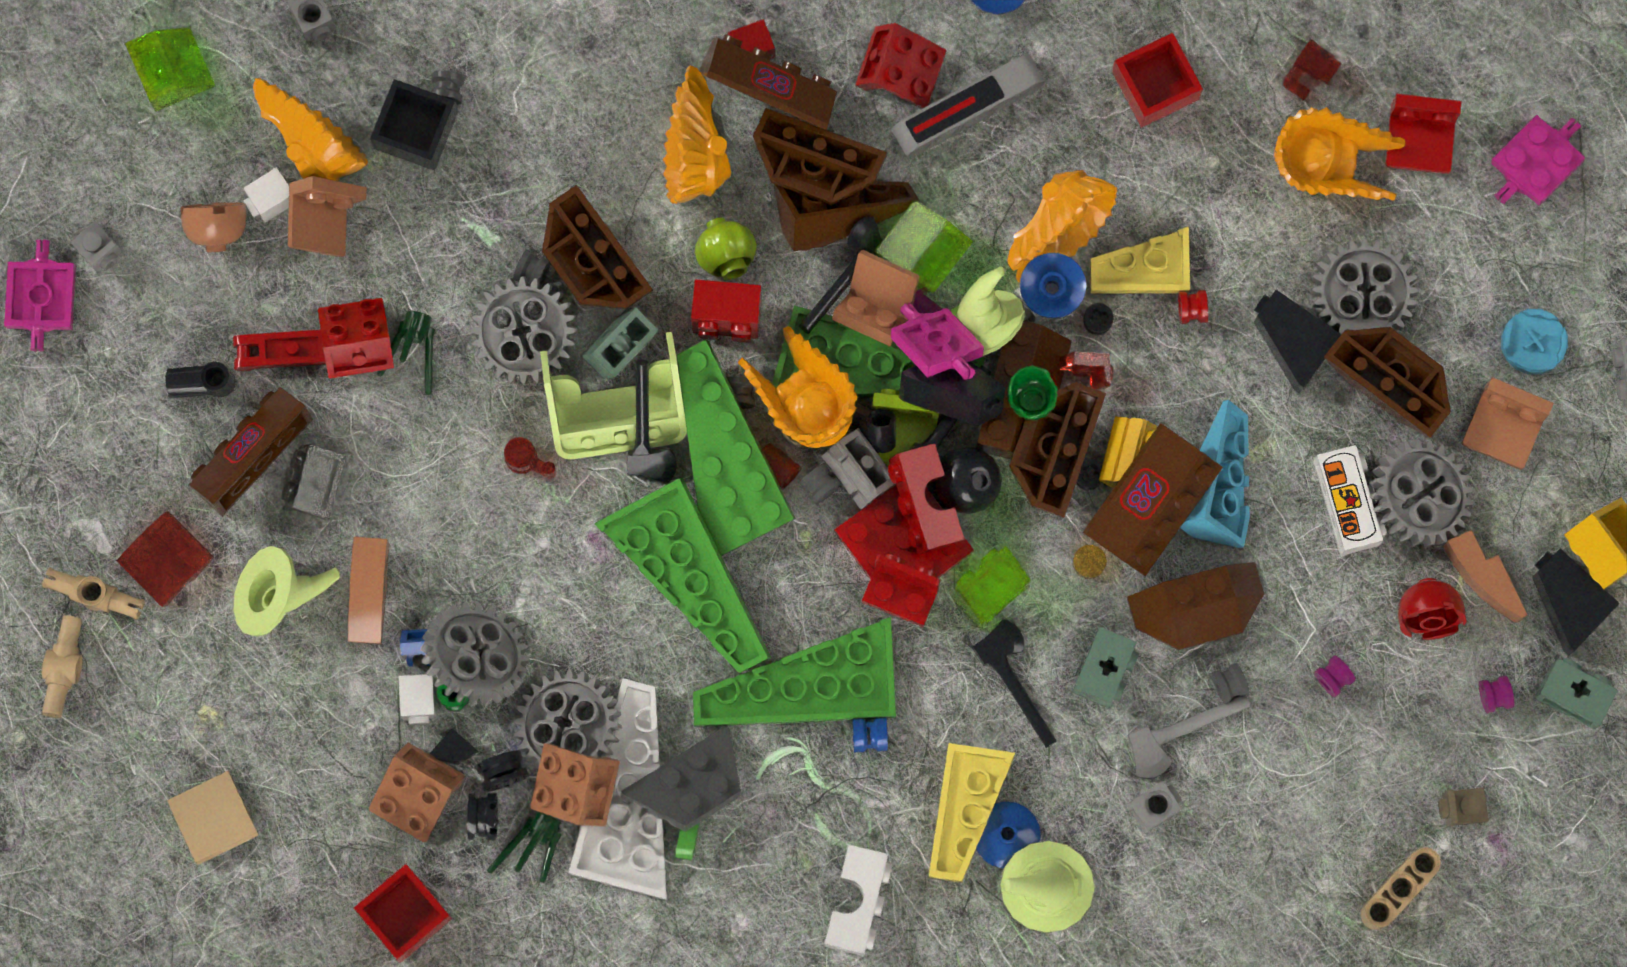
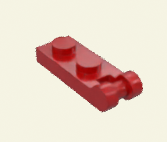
M321 330L233 336V347L237 348V358L234 359V370L236 371L326 364ZM259 346V356L250 357V348Z

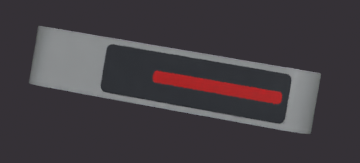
M1024 54L895 124L891 131L907 158H912L1043 87L1046 81L1031 55Z

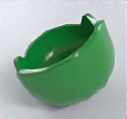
M1033 365L1024 367L1011 377L1007 389L1008 402L1019 417L1035 421L1046 417L1055 408L1058 387L1046 369Z

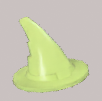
M1002 266L982 275L969 288L961 299L960 304L951 311L984 346L983 356L998 350L1012 340L1022 327L1026 315L1023 302L1015 294L1002 290L995 291L994 289L1005 273Z
M273 546L259 550L247 562L240 574L235 589L233 610L236 624L245 634L256 637L268 634L281 622L285 613L315 598L340 578L339 570L335 567L311 577L307 575L296 576L293 560L286 550Z
M1052 841L1032 843L1017 851L1004 867L1000 883L1003 903L1011 916L1028 929L1046 933L1065 930L1080 921L1091 906L1095 890L1092 870L1083 856L1068 845Z

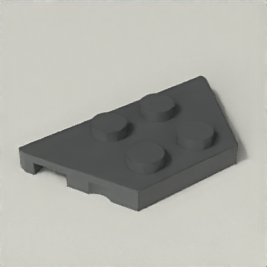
M726 725L622 790L620 798L628 804L632 801L648 809V814L659 819H666L671 825L686 832L741 795L730 729Z

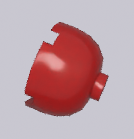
M1434 578L1422 579L1404 592L1399 602L1398 616L1401 632L1411 638L1412 632L1423 633L1422 640L1444 638L1459 631V624L1463 623L1465 626L1467 623L1464 602L1460 593L1452 585Z

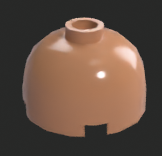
M222 202L180 207L184 233L194 244L206 246V252L226 251V245L236 242L243 235L246 227V203Z

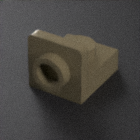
M1484 788L1454 791V789L1446 790L1442 793L1443 799H1438L1439 815L1441 819H1446L1447 827L1489 821Z

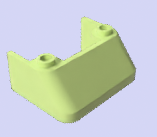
M672 332L666 333L669 359L655 361L649 365V442L651 448L676 444L682 441L687 433ZM547 350L540 351L544 387L557 454L565 459H578L633 450L636 440V385L581 393L579 382L574 377L569 375L551 377Z

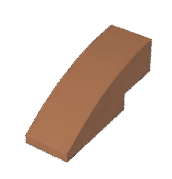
M1472 530L1448 540L1443 545L1453 566L1482 600L1515 623L1522 621L1527 616L1499 555L1486 560Z
M353 537L348 642L382 645L390 545L387 539Z

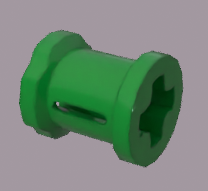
M445 684L438 686V699L448 711H461L469 703L468 697H464L460 703L457 702V696L455 702H451L448 696H445L447 686Z

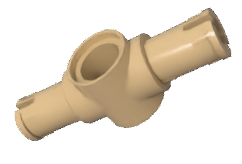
M51 567L48 568L46 575L49 578L55 579V581L44 577L42 583L43 588L68 595L70 600L81 603L92 611L102 610L110 612L112 610L136 620L139 619L141 612L132 607L143 610L145 604L144 599L118 592L117 587L105 584L98 577H85L82 575L75 577L54 570ZM93 586L101 587L100 597L95 601H87L86 592Z
M67 615L62 617L57 644H53L52 650H47L44 656L42 679H46L45 685L48 687L42 714L48 717L62 718L66 694L71 689L72 684H77L80 679L83 660L82 655H79L77 646L82 619Z

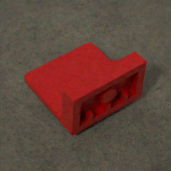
M897 23L875 26L855 86L864 91L882 88L923 109L929 105L946 49Z
M1396 94L1390 107L1388 132H1391L1393 137L1405 139V146L1401 149L1386 150L1385 166L1388 168L1449 174L1452 167L1455 123L1461 114L1462 101Z
M382 298L364 299L358 302L332 304L327 307L318 308L322 344L329 379L394 368Z
M886 553L885 557L878 555L875 560L874 572L862 598V603L924 628L941 582L940 579L935 578L936 572L922 566H918L917 569L904 565V559L890 553Z

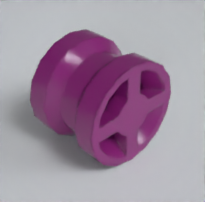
M1336 655L1329 659V664L1325 668L1319 667L1314 671V676L1320 685L1334 698L1341 693L1343 686L1351 685L1356 681L1350 668Z
M1506 675L1499 676L1496 681L1492 682L1487 679L1479 681L1480 699L1487 714L1494 712L1499 707H1504L1505 709L1514 707L1513 690L1510 680Z

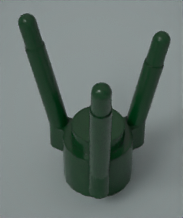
M410 310L406 312L404 321H400L398 331L391 343L392 356H394L402 338L405 339L400 356L401 362L406 361L412 343L420 344L425 339V394L430 395L432 393L433 337L435 329L430 327L432 318L429 315ZM385 370L378 371V376H383Z
M537 811L534 818H528L524 827L487 869V872L492 874L528 834L531 840L514 870L517 873L522 870L537 843L545 846L547 841H549L540 875V882H546L556 844L562 835L557 832L561 822L550 815Z

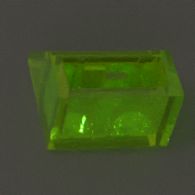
M190 27L154 30L125 43L155 112L215 87V83Z
M913 200L874 252L882 259L918 274L920 278L917 287L919 289L922 288L927 293H934L974 241L951 222L920 202Z
M1006 545L1000 551L993 548L981 559L979 570L975 573L969 570L956 582L957 586L955 587L956 591L953 601L980 630L1027 589L1031 582V579Z

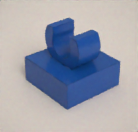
M427 629L402 630L401 656L407 655L406 662L409 667H413L414 655L422 654L425 656L427 654L421 651V647L425 642L423 635Z

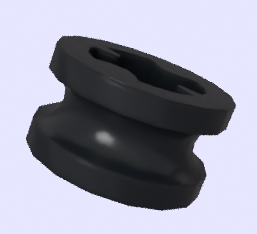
M1092 304L1085 311L1083 318L1084 327L1093 335L1105 334L1112 327L1113 312L1105 304ZM1093 312L1107 317V319H1104V326L1100 327L1098 323L1090 322V319L1092 320Z
M1092 458L1084 459L1081 469L1087 470L1089 466L1095 469L1094 475L1098 474L1097 480L1091 478L1089 482L1083 480L1084 474L1079 473L1076 482L1078 487L1087 491L1096 489L1102 483L1099 481L1102 464Z

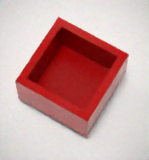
M1173 32L1114 60L1112 73L1141 128L1200 100L1203 88Z
M695 279L691 313L692 332L698 334L699 338L708 340L718 339V335L730 336L732 341L742 343L751 342V338L758 339L762 304L761 285Z
M407 864L403 865L353 907L400 963L452 920V917Z

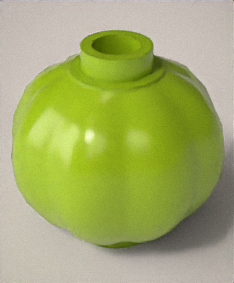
M723 217L710 220L706 224L707 229L701 233L695 245V257L699 266L707 273L715 277H723L724 280H732L744 275L748 271L747 267L753 261L757 250V242L753 233L746 226L736 221H725Z

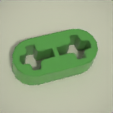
M700 823L686 832L680 829L675 858L692 861Z

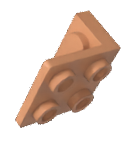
M314 176L289 183L288 247L335 257L345 256L347 209L353 208L354 203L366 200L367 187Z
M861 250L857 256L849 294L835 308L832 320L891 347L894 343L891 339V329L908 321L901 314L900 309L905 303L908 304V302L913 305L920 278L919 275L865 250Z
M1492 377L1483 390L1463 438L1462 445L1522 470L1526 465L1542 423L1549 416L1554 403Z
M408 742L393 757L370 804L369 811L420 841L427 842L449 798L460 788L466 775Z
M545 743L531 800V809L577 825L606 827L620 760L611 757L587 756Z

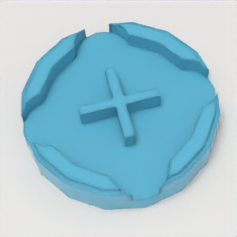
M1527 309L1516 314L1507 322L1501 335V350L1506 361L1516 370L1525 374L1541 375L1553 370L1562 361L1568 348V334L1554 314L1542 309Z

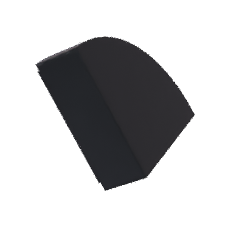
M452 728L430 752V755L444 762H459L471 758L478 750Z

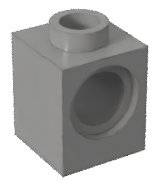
M286 0L307 43L312 40L314 42L322 41L331 35V31L336 29L323 0ZM311 12L321 14L320 18L313 23L306 22L305 17Z
M1161 781L1129 802L1127 808L1143 832L1147 834L1179 813L1182 809L1179 805L1182 799L1173 785L1167 787L1164 781ZM1153 797L1162 799L1166 805L1165 812L1162 814L1152 813L1148 807L1149 799Z

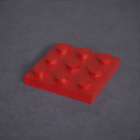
M896 485L834 529L835 534L869 579H871L874 572L877 556L885 557L886 553L904 559V565L913 569L922 566L936 572L935 578H940L974 553V549L964 537L963 541L955 545L918 555L916 548L912 547L908 538V529L910 527L906 516H903L899 509L898 497L900 495ZM925 487L927 503L936 510H943L927 487Z

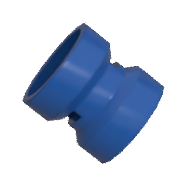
M876 718L873 722H866L864 719H853L854 753L865 752L867 749H875L877 752L888 751L886 718ZM867 727H870V743H867Z

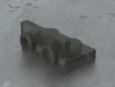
M312 444L300 446L299 449L295 450L290 462V468L293 469L290 481H287L284 485L281 499L284 500L282 509L287 511L295 510L323 520L330 519L346 455Z

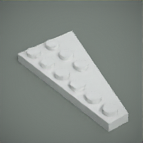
M623 678L617 697L618 702L614 708L619 710L622 715L613 719L614 722L622 726V729L615 730L612 734L620 741L619 743L609 742L608 747L613 751V755L606 753L601 755V757H611L620 760L606 827L581 826L568 873L667 900L663 819L648 814V809L632 801L628 804L620 798L622 790L660 767L656 688Z

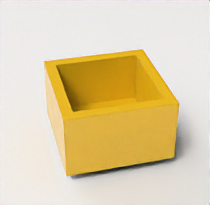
M1621 497L1595 511L1564 534L1569 541L1572 551L1580 556L1588 567L1591 577L1603 589L1627 576V504Z

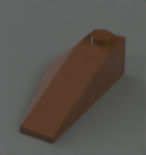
M875 181L874 184L833 205L774 184L782 233L793 251H808L812 248L825 247L849 236L853 226L864 217H873L877 224L919 205V198L909 182Z

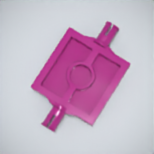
M1536 115L1491 161V164L1504 175L1507 181L1495 193L1497 200L1501 198L1500 202L1505 204L1518 191L1527 195L1540 206L1585 160V156L1575 149L1568 140L1581 128L1578 122L1575 123V119L1570 118L1558 131Z
M41 239L36 240L35 259L25 262H8L4 326L6 329H25L30 331V350L35 352L37 350L39 352L44 351V332L51 330H73L76 265L74 263H59L50 260V241L43 239V242Z
M910 302L908 304L905 303L901 307L900 312L908 321L891 329V339L927 377L948 369H955L964 380L971 379L975 374V370L967 362L983 357L984 346L948 308L934 313L923 314L919 313Z

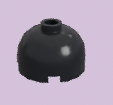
M965 447L951 450L940 459L945 475L935 481L936 487L934 489L942 505L948 509L955 507L957 513L972 514L985 510L995 502L1001 491L1002 477L1000 467L993 457L980 449Z

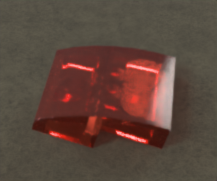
M166 511L116 561L161 607H165L170 604L188 582L194 581L214 556L169 511Z

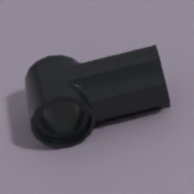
M215 361L209 362L204 366L167 369L165 375L167 393L170 399L206 395L225 397L232 393L236 383L232 372L224 364ZM217 373H224V381L218 386H211L212 377Z
M856 402L855 407L857 409L853 414L852 423L848 430L853 432L859 428L877 453L892 451L896 447L895 414L887 409L871 410Z

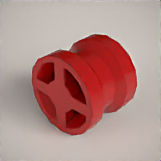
M1198 290L1196 294H1188L1186 291L1178 292L1180 324H1188L1191 320H1198L1200 323L1208 322L1206 290Z

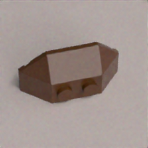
M765 108L753 134L754 142L771 183L830 205L874 184L887 157V152L768 108Z
M577 185L549 203L542 253L580 305L627 309L653 291L652 287Z
M1391 327L1344 330L1324 356L1329 364L1349 384L1400 423L1428 438L1432 437L1451 412L1444 367Z
M1077 382L1058 390L1056 406L1046 417L1035 421L1024 420L1009 464L1012 473L1031 506L1064 518L1106 396L1104 392Z
M1255 562L1224 565L1165 581L1128 596L1127 601L1136 630L1179 651L1243 633L1260 603L1264 591Z

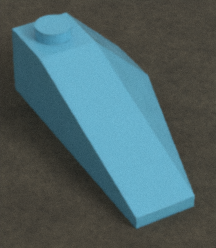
M1225 400L1200 448V451L1223 468L1180 529L1192 538L1243 548L1250 519V506H1244V488L1249 487V476L1244 475L1243 457L1249 454L1248 415L1230 400Z

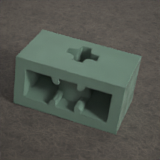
M637 307L628 308L618 316L581 356L604 379L615 378L659 330Z
M1099 627L1072 693L1107 708L1110 707L1113 700L1119 702L1126 687V683L1121 682L1125 670L1132 672L1139 656L1138 652L1133 651L1137 642ZM1107 661L1113 663L1112 670L1116 671V673L1110 672L1108 677L1102 674L1103 668L1101 667Z
M1564 658L1563 661L1557 659L1551 664L1534 699L1595 730L1601 726L1618 689L1612 687V681L1602 675L1594 674L1591 676L1581 671L1582 666L1571 659ZM1577 684L1581 686L1580 692L1583 694L1579 698L1574 696L1575 690L1573 687Z

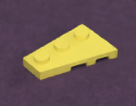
M1189 227L1179 229L1177 232L1163 237L1158 236L1149 239L1147 242L1132 247L1127 246L1090 259V294L1190 292Z

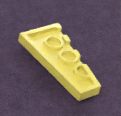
M948 743L929 878L963 882L1015 753Z

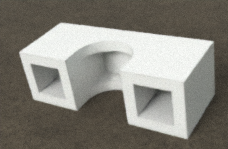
M848 845L840 881L857 886L862 893L863 902L852 913L832 911L824 947L864 956L866 948L873 949L877 930L871 929L874 915L879 917L881 915L885 897L879 896L881 882L888 884L893 865L887 863L888 854Z

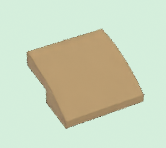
M229 771L167 800L197 865L259 836Z

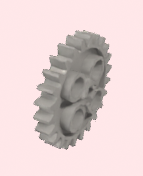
M1363 238L1360 247L1356 246L1353 239L1349 240L1347 250L1338 244L1335 248L1337 256L1327 252L1324 258L1328 264L1319 262L1317 270L1322 274H1314L1312 278L1314 283L1320 285L1313 287L1310 291L1311 295L1319 296L1313 302L1312 307L1323 309L1317 318L1320 320L1328 318L1330 321L1327 325L1331 328L1335 326L1339 328L1338 333L1340 334L1344 330L1394 327L1402 331L1405 325L1401 319L1410 321L1413 314L1407 309H1415L1418 304L1417 301L1410 298L1416 296L1419 292L1418 288L1410 287L1417 279V275H1407L1412 264L1401 265L1399 262L1404 254L1399 253L1393 257L1391 255L1393 246L1390 244L1383 251L1380 249V240L1378 239L1373 247L1368 246L1366 238ZM1363 263L1367 265L1366 291L1371 292L1366 300L1367 320L1362 318L1364 294L1362 291H1359L1363 284V271L1361 267ZM1343 269L1353 271L1356 280L1352 282L1343 280L1340 276V271ZM1377 269L1385 271L1388 274L1389 280L1387 282L1377 281L1373 276V271ZM1350 301L1355 305L1357 311L1353 314H1347L1341 309L1340 303ZM1377 301L1386 303L1389 307V313L1379 314L1374 309L1373 303Z
M522 276L518 286L513 278L507 279V289L500 283L495 284L497 294L494 295L489 291L485 292L484 295L488 303L478 302L476 306L482 313L481 315L471 316V319L479 323V327L470 329L471 333L479 334V339L471 344L472 346H481L483 349L476 357L483 358L487 356L489 361L486 363L485 368L489 369L497 366V378L508 372V382L510 383L514 382L517 375H520L522 384L528 382L529 375L532 376L535 382H540L542 371L540 351L543 350L537 346L536 339L540 333H546L552 340L551 348L547 351L551 376H553L551 366L562 369L564 366L559 358H571L572 356L565 349L566 346L577 344L576 341L569 338V334L578 331V328L569 326V321L575 319L576 315H566L565 312L571 303L561 304L559 302L563 294L562 291L553 295L550 294L552 289L551 283H547L541 289L539 278H534L531 285H528L526 276ZM531 301H537L543 307V313L539 319L532 318L528 313V305ZM515 302L520 304L523 325L530 326L531 332H528L526 337L534 354L533 359L528 357L525 336L523 334L518 335L517 329L521 327V320L514 307ZM501 309L508 311L511 315V323L507 328L501 327L496 321V315ZM510 341L518 344L520 348V355L516 360L510 359L505 353L506 344Z
M1419 439L1411 443L1405 441L1397 447L1395 446L1388 450V455L1378 460L1381 466L1372 471L1379 478L1370 482L1372 487L1378 489V492L1370 495V498L1379 500L1380 503L1373 510L1374 512L1383 511L1385 515L1380 523L1390 522L1392 525L1389 533L1393 534L1399 530L1401 532L1400 541L1403 542L1411 537V543L1414 547L1422 542L1425 548L1435 543L1438 546L1456 537L1457 532L1466 527L1463 521L1471 517L1470 512L1465 508L1474 505V501L1466 498V495L1473 492L1474 488L1467 487L1464 484L1470 478V475H1461L1459 472L1464 464L1454 465L1452 463L1455 456L1454 453L1444 456L1443 445L1433 450L1431 440L1422 445ZM1421 466L1425 468L1427 476L1422 472ZM1439 477L1442 478L1441 484L1421 496L1419 500L1410 504L1406 509L1402 508V504L1421 492L1424 487L1430 485ZM1398 483L1403 487L1404 493L1399 490ZM1440 493L1445 497L1446 503L1442 501ZM1417 510L1421 513L1423 521L1418 517Z
M464 602L459 610L455 605H451L447 612L440 611L437 618H433L423 635L425 642L421 647V651L427 653L422 663L432 665L426 674L428 676H438L434 685L438 687L445 684L447 686L446 696L454 691L457 693V702L459 703L464 697H468L470 706H474L477 700L480 699L483 706L487 707L491 700L499 704L504 696L509 698L523 682L522 679L528 672L525 666L530 661V658L524 656L528 645L519 644V641L524 636L523 633L513 634L512 632L516 625L515 622L506 625L503 622L505 614L502 613L496 618L493 616V607H490L486 613L482 612L480 603H477L473 610L470 609L467 602ZM452 638L457 639L460 643L455 642ZM491 665L495 666L499 671L493 669ZM460 668L464 669L467 673L462 672Z
M568 669L566 678H564L563 674L557 670L554 673V681L543 675L542 687L532 683L531 687L534 694L532 696L528 694L522 695L527 705L526 707L516 706V709L523 714V717L513 720L514 724L522 727V730L514 733V737L524 740L517 748L522 752H528L525 757L527 762L533 763L536 761L534 767L536 770L539 768L543 745L545 744L541 741V735L548 728H552L553 731L551 739L546 742L548 744L572 750L571 747L574 740L582 737L583 746L578 753L601 757L603 753L613 755V751L608 747L609 742L619 743L620 740L612 734L613 731L622 729V726L614 722L613 719L619 717L622 713L617 709H611L618 701L613 696L607 697L610 688L605 685L599 687L601 681L596 677L589 680V675L582 671L577 678L576 672ZM563 696V706L559 710L553 711V701L557 697ZM578 696L579 700L574 703V698ZM589 706H594L592 718L583 721L582 715L584 710ZM572 721L571 727H563L564 722Z

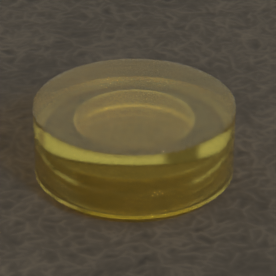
M1095 545L1080 547L1073 558L1075 572L1084 579L1099 577L1104 572L1107 564L1105 553Z

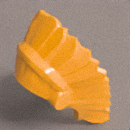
M691 65L686 69V80L681 83L682 87L678 86L675 94L677 102L671 105L674 114L669 118L671 127L665 133L668 141L664 143L667 154L663 158V162L666 165L663 175L667 180L665 188L668 190L666 196L670 199L671 204L685 203L700 195L711 197L716 189L722 186L731 176L730 163L726 154L727 141L718 134L712 118L711 107L714 95L709 91L706 80L699 69Z
M255 79L253 89L256 101L261 109V117L272 122L279 129L287 145V157L295 163L303 179L314 176L339 181L340 178L358 172L368 164L366 154L360 153V147L353 144L352 137L345 136L341 127L333 126L329 117L323 118L321 111L310 110L307 103L301 104L299 98H296V96L290 97L286 91L279 89L276 84L269 85L264 79Z
M1311 107L1308 110H1299L1294 117L1290 116L1277 138L1274 158L1280 176H1283L1291 187L1295 186L1297 190L1306 191L1310 195L1321 193L1327 196L1334 193L1342 196L1349 195L1355 198L1361 196L1376 200L1386 198L1395 201L1397 194L1368 184V182L1354 179V172L1356 170L1358 150L1374 152L1378 150L1401 149L1405 146V139L1393 137L1391 132L1380 131V128L1369 129L1367 123H1360L1356 119L1345 118L1341 112L1332 114L1327 107L1321 110Z
M1084 170L1056 173L1051 181L1042 187V201L1033 219L1026 227L1014 234V242L1009 250L1007 264L1012 271L1017 270V281L1020 283L1024 268L1037 256L1046 253H1060L1073 257L1078 248L1087 247L1089 239L1097 237L1099 228L1106 225L1105 219L1112 216L1111 209L1116 205L1117 187L1102 179L1088 176Z
M790 326L784 327L783 336L794 358V363L799 369L785 382L780 383L776 388L769 379H766L743 357L737 363L745 370L744 375L756 388L755 392L768 407V414L774 419V426L781 429L783 434L791 437L793 441H798L805 447L819 448L831 446L847 434L848 428L852 423L853 414L857 409L855 404L858 397L854 391L855 385L849 382L848 373L840 372L838 364L830 363L827 356L821 354L818 347L812 348L809 340H805L800 333L795 334Z

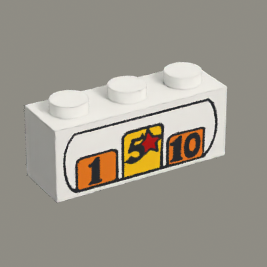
M1354 445L1317 455L1313 462L1340 556L1378 547L1383 541L1382 536L1386 535L1385 525L1380 523L1382 517H1376V513L1373 510V504H1377V500L1370 498V495L1374 494L1375 490L1371 485H1367L1364 473L1368 472L1364 454H1358L1357 447Z

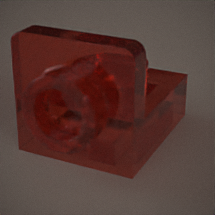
M1073 351L1060 357V371H1072V375L1075 377L1090 376V388L1098 391L1111 386L1114 371L1113 366L1110 364V354Z

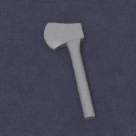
M1247 696L1237 697L1226 704L1223 703L1165 728L1150 730L1147 726L1128 734L1127 737L1134 756L1136 776L1150 779L1164 773L1172 760L1162 750L1161 746L1250 707Z

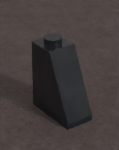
M1276 289L1271 297L1265 294L1255 307L1254 311L1258 315L1254 324L1294 391L1300 394L1325 360L1324 356L1341 334Z
M971 361L967 363L975 370V374L971 379L968 378V380H964L955 369H948L927 377L914 365L901 373L899 398L904 402L975 426H980L990 419H995L1002 413L1005 387Z
M1560 548L1554 555L1549 551L1543 555L1534 565L1538 571L1532 579L1563 651L1569 656L1620 603Z

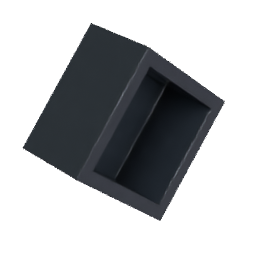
M394 79L370 137L373 148L435 171L458 114L456 101Z

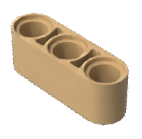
M1424 847L1413 852L1362 907L1360 914L1361 920L1366 927L1373 930L1383 929L1392 923L1439 871L1441 861L1436 851ZM1417 856H1425L1430 860L1431 869L1428 873L1420 872L1416 868L1415 859ZM1395 880H1401L1407 884L1409 891L1406 897H1398L1393 892L1392 886ZM1376 904L1384 908L1386 912L1384 922H1376L1371 918L1370 908L1372 905Z

